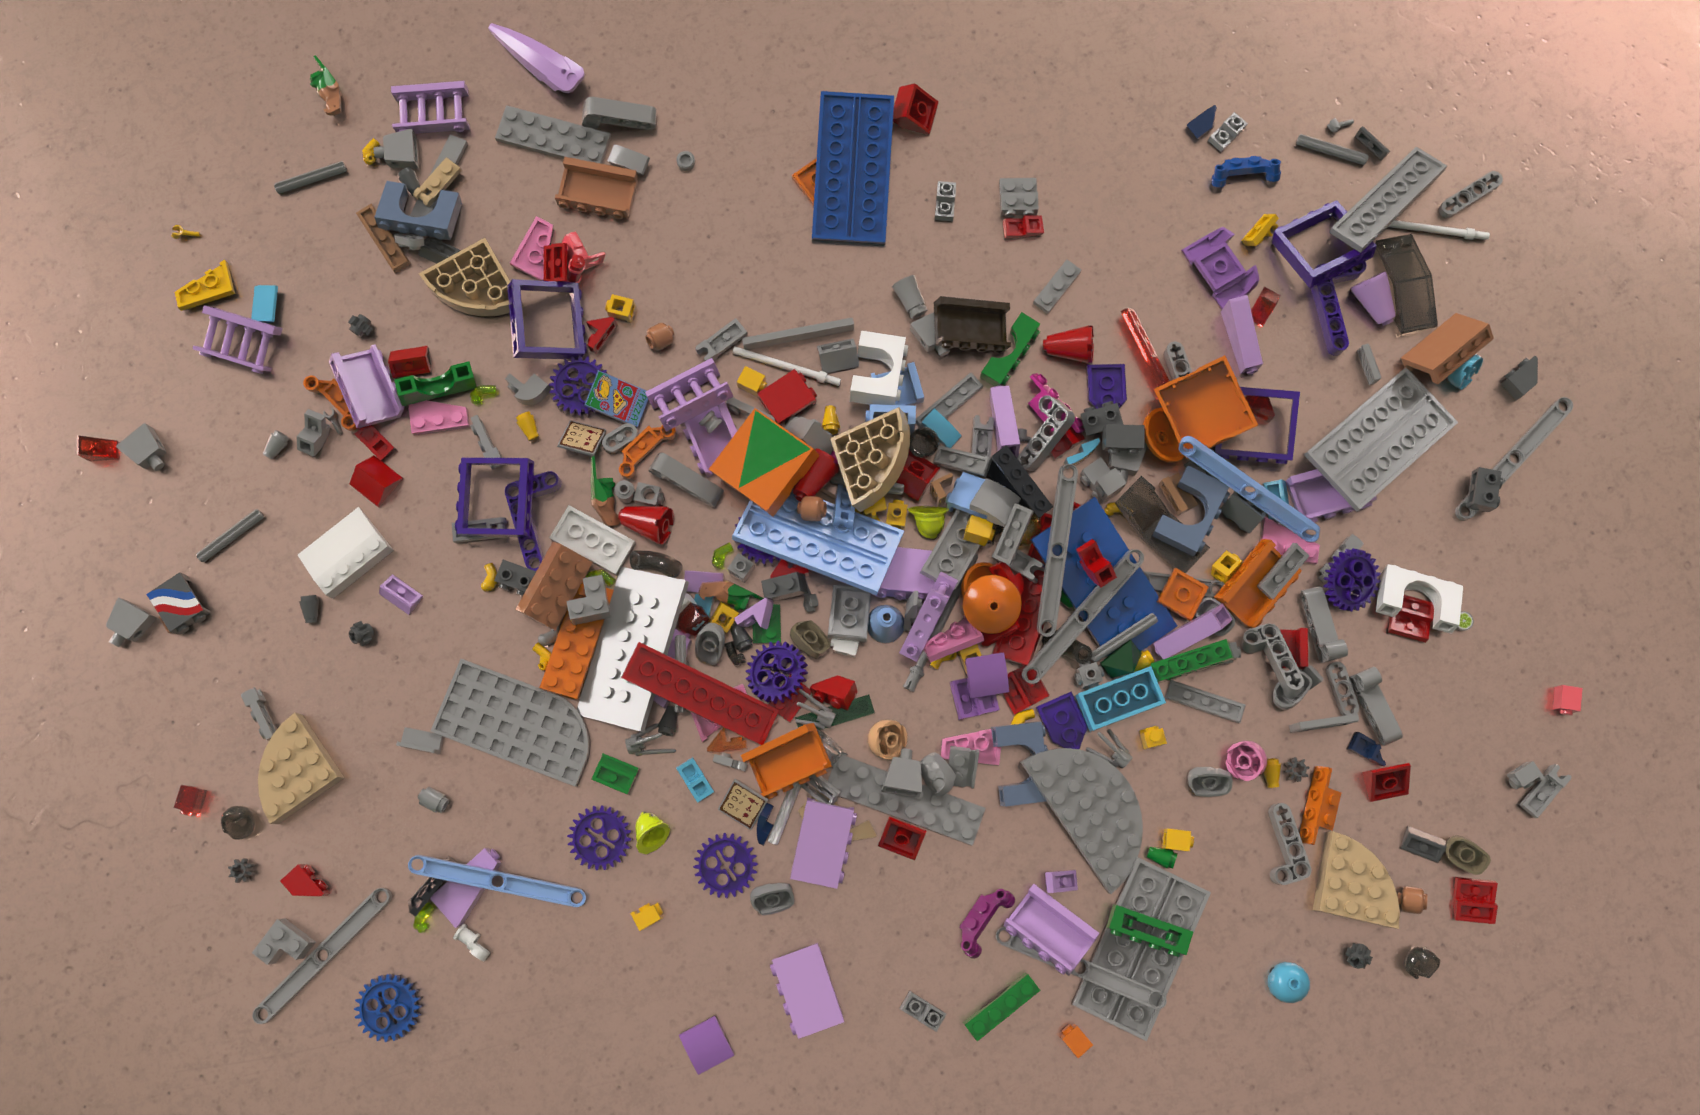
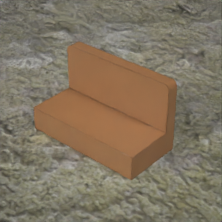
M952 473L931 482L929 491L937 507L945 504L946 494L943 488L952 484Z
M1176 473L1171 477L1168 476L1162 479L1159 486L1179 516L1196 507L1198 503L1192 494L1177 487L1181 475Z

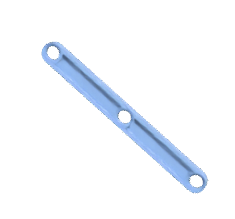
M1185 436L1181 439L1179 451L1184 456L1305 541L1315 542L1318 540L1320 527L1194 437ZM1190 443L1193 445V448L1187 449L1183 444ZM1250 486L1253 487L1255 491L1247 492L1245 488ZM1314 530L1316 534L1309 535L1306 533V531Z
M415 855L408 862L409 870L417 875L572 907H580L586 900V895L582 889L423 855ZM414 859H421L424 863L423 868L420 870L413 869L412 861ZM497 875L501 876L504 880V883L499 887L492 884V878ZM575 892H579L583 896L582 901L579 903L571 901V895Z

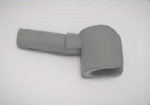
M1334 118L1327 127L1334 133L1343 126L1353 124L1354 120L1351 119L1339 123Z
M331 408L332 414L328 416L324 411L323 414L332 422L338 435L342 434L343 432L337 421V412Z
M1018 429L1020 442H1029L1032 439L1027 436L1026 429Z

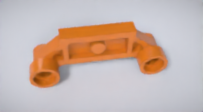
M310 375L304 379L303 385L308 391L322 393L343 415L341 424L346 430L352 432L359 430L355 426L339 385L334 378L331 381L319 380L315 376Z
M663 425L656 428L646 427L621 451L624 454L623 463L619 466L621 476L626 479L633 478L635 466L662 440H673L675 438V427L668 431H665Z

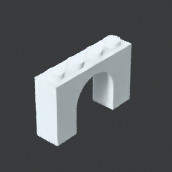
M861 331L858 357L882 361L890 367L891 372L881 378L853 375L849 402L868 405H895L896 401H900L901 390H898V386H902L904 375H900V372L905 371L906 360H903V356L907 357L908 345H905L906 337Z
M1388 564L1381 572L1376 605L1377 613L1395 617L1402 609L1404 591L1417 590L1425 594L1433 603L1434 618L1432 629L1452 634L1459 626L1463 594L1462 585L1451 581H1444L1434 576L1420 574L1416 571L1406 570L1396 565Z

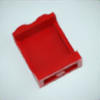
M795 369L757 393L758 399L764 408L775 418V422L781 426H784L786 420L810 404H816L817 394L812 387H807L804 375L801 372L798 373Z

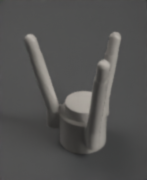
M799 689V693L823 710L818 711L798 702V706L818 715L816 720L819 723L796 719L795 722L804 725L814 723L815 727L824 729L825 726L830 728L836 714L832 712V709L824 706L811 695Z
M658 723L646 728L644 733L639 732L631 735V738L625 739L628 753H635L636 756L642 754L674 753L676 750H642L645 748L644 742L662 736V733H658L643 739L640 737L657 728Z
M1108 729V733L1120 748H1117L1101 732H1098L1097 735L1115 751L1112 755L1114 760L1089 747L1086 750L1102 757L1115 767L1118 765L1122 768L1126 767L1133 758L1129 754L1130 751L1124 747L1111 729Z

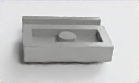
M950 747L948 764L956 775L953 786H970L974 788L979 749L971 750L964 747Z

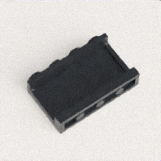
M1007 445L991 456L992 462L987 476L990 480L1005 486L1021 498L1019 505L1034 511L1029 524L1053 508V505Z

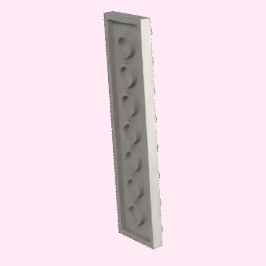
M1415 147L1331 228L1330 233L1361 253L1445 171L1447 165Z
M837 754L828 782L841 792L840 797L973 846L986 808L949 794L936 795L925 785H922V793L919 798L881 792L887 771L842 754Z

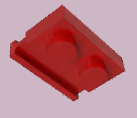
M800 683L803 687L802 690L811 695V690ZM800 688L796 689L798 695L791 693V700L784 697V703L778 699L776 704L772 700L768 704L778 709V715L791 723L801 709L797 703L801 702L804 704L807 700L804 695L799 693Z

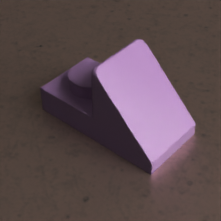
M765 597L736 616L734 620L737 625L742 627H749L757 620L759 626L767 630L774 603L771 599Z
M1076 870L1045 873L1047 893L1078 890Z

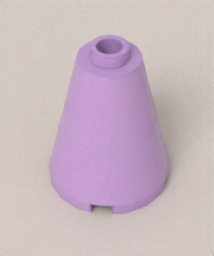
M1385 271L1351 287L1352 293L1377 324L1382 323L1385 326L1394 321L1393 317L1396 314L1388 275Z

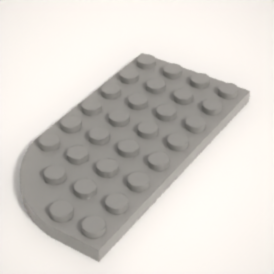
M464 659L459 661L430 732L577 787L589 755L587 727L582 716H580L577 709L569 701L559 695L541 690L538 687Z

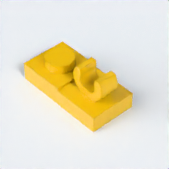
M1264 214L1241 241L1245 246L1259 245L1265 236H1273L1270 229L1276 230L1278 228L1276 221L1279 218L1276 214Z

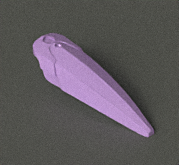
M493 23L489 25L488 29L493 36L539 81H543L552 90H559L564 93L573 92L584 79L583 68L568 57H563L549 47L521 33Z

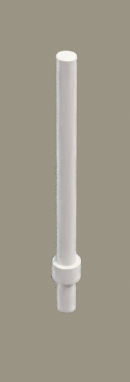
M1394 220L1388 226L1461 236L1469 240L1474 238L1488 240L1490 236L1488 232L1475 231L1472 228H1466L1465 230Z
M736 346L733 348V354L788 371L795 369L798 373L801 372L804 376L817 379V382L820 383L827 382L837 386L841 383V379L827 375L828 373L823 371H813Z

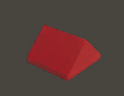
M373 455L355 466L349 484L377 507H380L404 478Z
M1410 763L1362 772L1370 802L1408 795Z
M889 817L878 846L915 860L927 831Z

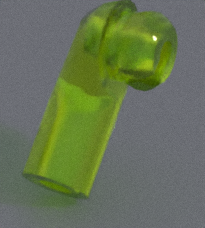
M496 385L478 386L470 393L471 402L479 404L483 395H496Z
M730 542L714 550L712 565L714 567H723L725 555L734 551Z
M603 569L590 571L586 576L588 578L602 575L609 587L616 582V579Z
M428 902L414 919L413 927L419 933H423L427 929V924L424 923L425 918L435 910L431 903Z

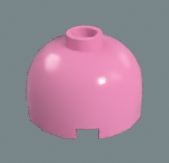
M1241 741L1233 744L1227 751L1226 766L1233 777L1250 781L1258 778L1265 771L1267 756L1259 744L1253 741Z

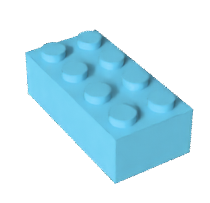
M1151 666L1075 695L1089 732L1166 703Z

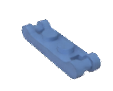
M838 484L835 493L836 499L832 526L838 527L840 525L852 530L855 508L851 504L847 489L844 485Z

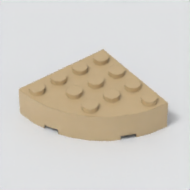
M485 238L419 273L432 293L443 303L455 310L477 316H498L510 313L507 289L510 280Z
M899 407L830 438L851 504L858 511L861 512L884 497L903 471L910 446V427L907 415Z
M292 714L279 726L269 740L260 762L258 774L259 797L263 811L270 824H280L344 779V776L302 714Z
M1334 831L1326 832L1313 910L1399 929L1400 910L1398 896L1393 881L1383 864L1370 850L1356 840Z

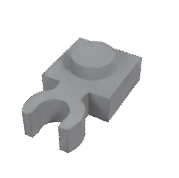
M720 752L719 755L714 754V763L746 772L747 763L731 759V754Z

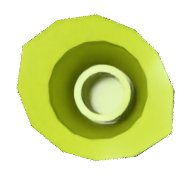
M914 506L907 510L914 515L920 534L926 538L934 539L944 528L945 520L943 519H945L944 515L949 511V508Z
M642 812L636 820L635 831L638 852L648 854L656 851L665 843L669 836L670 828L668 824L663 823L662 820H659L652 813Z

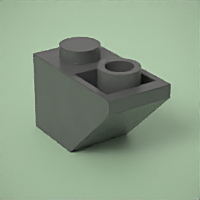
M1536 356L1530 360L1526 357L1518 364L1520 367L1518 370L1512 369L1504 376L1506 380L1501 385L1515 400L1524 396L1538 383V358Z

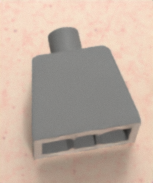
M412 129L385 135L383 137V146L374 147L375 158H384L387 165L391 168L411 167V169H419L417 136Z
M934 312L910 324L911 332L927 352L936 349L940 357L950 352L949 349H944L942 346H935Z
M143 423L116 445L121 452L144 469L151 466L155 471H158L165 465L160 458L166 454V450L155 430L146 423Z
M1144 443V449L1139 451L1138 454H1128L1124 450H1119V453H1109V469L1113 470L1116 468L1127 483L1128 475L1135 476L1138 472L1147 449V444Z
M118 597L106 623V627L115 632L109 642L120 647L125 638L134 642L138 641L156 621L157 617Z
M901 749L900 757L892 758L881 792L919 798L922 793L921 762L912 760V750Z

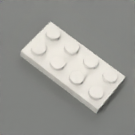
M568 505L549 537L556 543L566 546L615 575L618 574L636 543L634 540Z

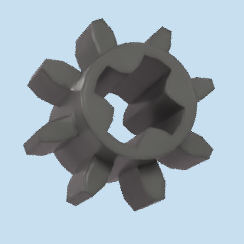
M359 314L358 317L352 315L348 321L351 325L349 330L359 337H362L363 334L368 336L373 329L370 326L371 321L362 314Z
M359 621L350 627V640L354 644L360 643L361 647L369 644V641L374 636L373 628L368 623L363 624L362 621Z
M1294 757L1292 758V763L1285 762L1288 767L1283 772L1288 773V780L1296 778L1297 782H1301V776L1308 777L1306 771L1310 767L1304 764L1305 759L1298 762L1297 758ZM1293 768H1299L1300 771L1294 772Z
M243 858L241 862L239 859H235V864L228 867L231 873L228 877L236 878L235 883H240L241 880L249 882L248 877L255 875L252 872L254 864H248L247 858Z
M1353 943L1351 948L1348 947L1345 954L1348 956L1347 962L1357 969H1365L1367 964H1371L1373 958L1370 956L1371 950L1364 944Z

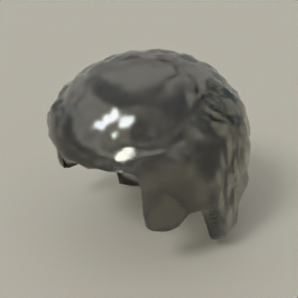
M918 428L910 436L909 449L915 457L928 458L939 447V437L931 428Z
M232 806L225 810L221 816L223 832L229 834L234 840L250 836L255 830V819L252 811L243 806Z
M1427 947L1413 948L1409 951L1404 961L1406 971L1415 979H1419L1418 976L1430 978L1441 963L1436 954Z

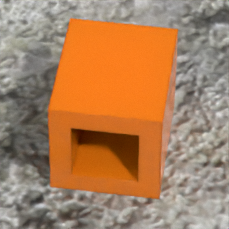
M1069 1024L1061 1031L1062 1035L1060 1038L1077 1058H1080L1093 1046L1076 1024L1073 1026Z

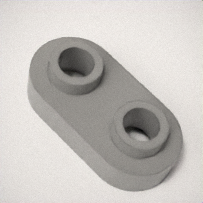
M411 233L395 234V243H398L400 247L419 250L421 246H424V237Z
M623 424L605 435L602 445L608 453H616L631 443L638 436V431L633 424ZM627 432H632L630 437L625 436ZM611 442H616L614 447L609 446Z

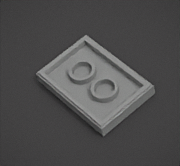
M833 585L828 638L867 641L871 593L856 587Z
M1358 714L1304 721L1289 725L1290 732L1295 733L1343 726L1358 722L1359 716Z

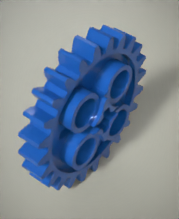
M387 974L386 979L383 975L378 976V981L375 978L371 979L372 986L370 984L364 985L366 991H359L362 998L355 1001L360 1006L354 1008V1010L359 1011L360 1014L355 1016V1019L361 1018L362 1021L358 1026H365L363 1033L370 1031L369 1038L377 1035V1041H380L383 1036L385 1042L390 1041V1037L395 1041L398 1040V1034L400 1037L406 1036L405 1031H412L410 1024H417L414 1017H419L421 1014L416 1012V1009L422 1008V1006L417 1005L416 1002L421 997H415L418 989L411 990L413 983L406 985L407 978L399 981V975H395L393 979L391 974ZM390 988L396 991L394 999L389 997L388 992ZM372 999L378 1002L376 1010L371 1007ZM390 1004L391 1008L389 1011H386L385 1008ZM400 1006H403L406 1010L403 1017L398 1014ZM382 1017L387 1019V1027L381 1025L380 1020Z

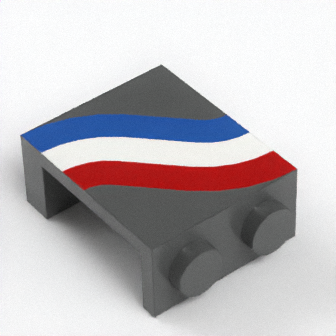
M180 572L146 594L168 630L177 635L187 632L191 625L202 622L211 613L208 609L202 607L188 585L191 582L188 576Z

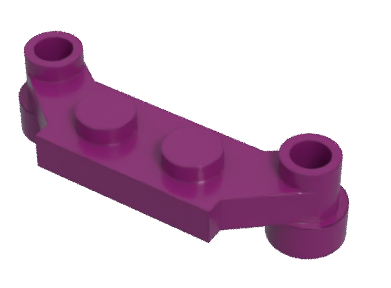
M998 889L995 893L986 896L981 894L959 928L962 929L961 948L968 957L975 959L980 956L982 948L977 943V939L999 906L1011 908L1014 905L1015 897L1009 891Z

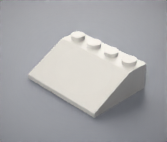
M358 507L300 552L298 557L324 594L333 599L394 550Z

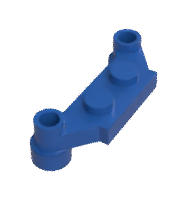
M1261 156L1228 159L1222 165L1215 166L1211 184L1214 187H1224L1228 176L1264 172L1266 173V180L1276 182L1281 177V161L1278 159L1267 160L1261 158Z

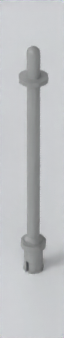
M977 553L973 557L968 568L976 563L978 559ZM963 577L955 591L952 592L929 640L942 631L962 591ZM924 651L917 664L910 668V674L903 685L905 689L911 692L915 691L920 678L925 674L923 673V668L928 658Z

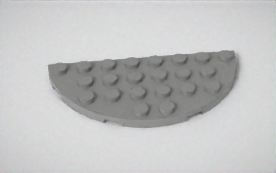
M1056 748L1039 752L1026 758L1020 763L1107 892L1112 894L1130 874L1139 855L1142 843L1143 822L1141 809L1131 785L1124 775L1107 760L1080 749Z

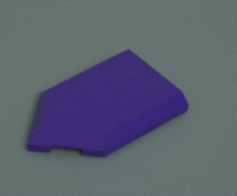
M1125 364L1087 365L1089 402L1098 409L1102 407L1103 403L1113 401L1114 404L1118 403L1120 408L1127 401Z
M1072 691L1036 707L1052 743L1064 748L1080 749L1088 726Z

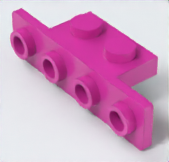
M1035 373L1030 378L1039 387L1041 392L1028 404L1045 422L1048 416L1039 409V400L1046 395L1054 397L1059 401L1061 400L1058 398V392L1047 385V379L1042 374ZM1052 401L1049 402L1048 409L1052 407ZM1064 402L1063 404L1071 410L1070 406ZM1066 413L1062 414L1061 421L1066 418ZM1075 417V421L1071 426L1079 434L1085 428L1081 419Z

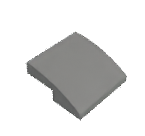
M986 478L971 501L970 510L987 515V521L1005 527L1014 504H1019L1021 498L1008 488Z

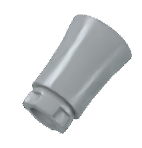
M915 275L905 277L892 286L907 313L910 314L911 319L917 318L928 311Z

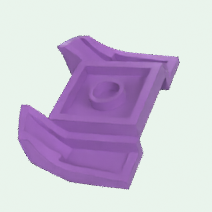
M1224 227L1216 229L1181 250L1190 264H1195L1214 292L1212 296L1221 309L1224 308L1229 299L1250 293L1259 282L1256 265L1246 271L1227 245L1235 234Z

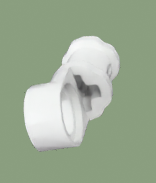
M462 924L453 939H458L467 945L470 953L484 962L490 952L477 943L480 934L473 933L466 928V924Z

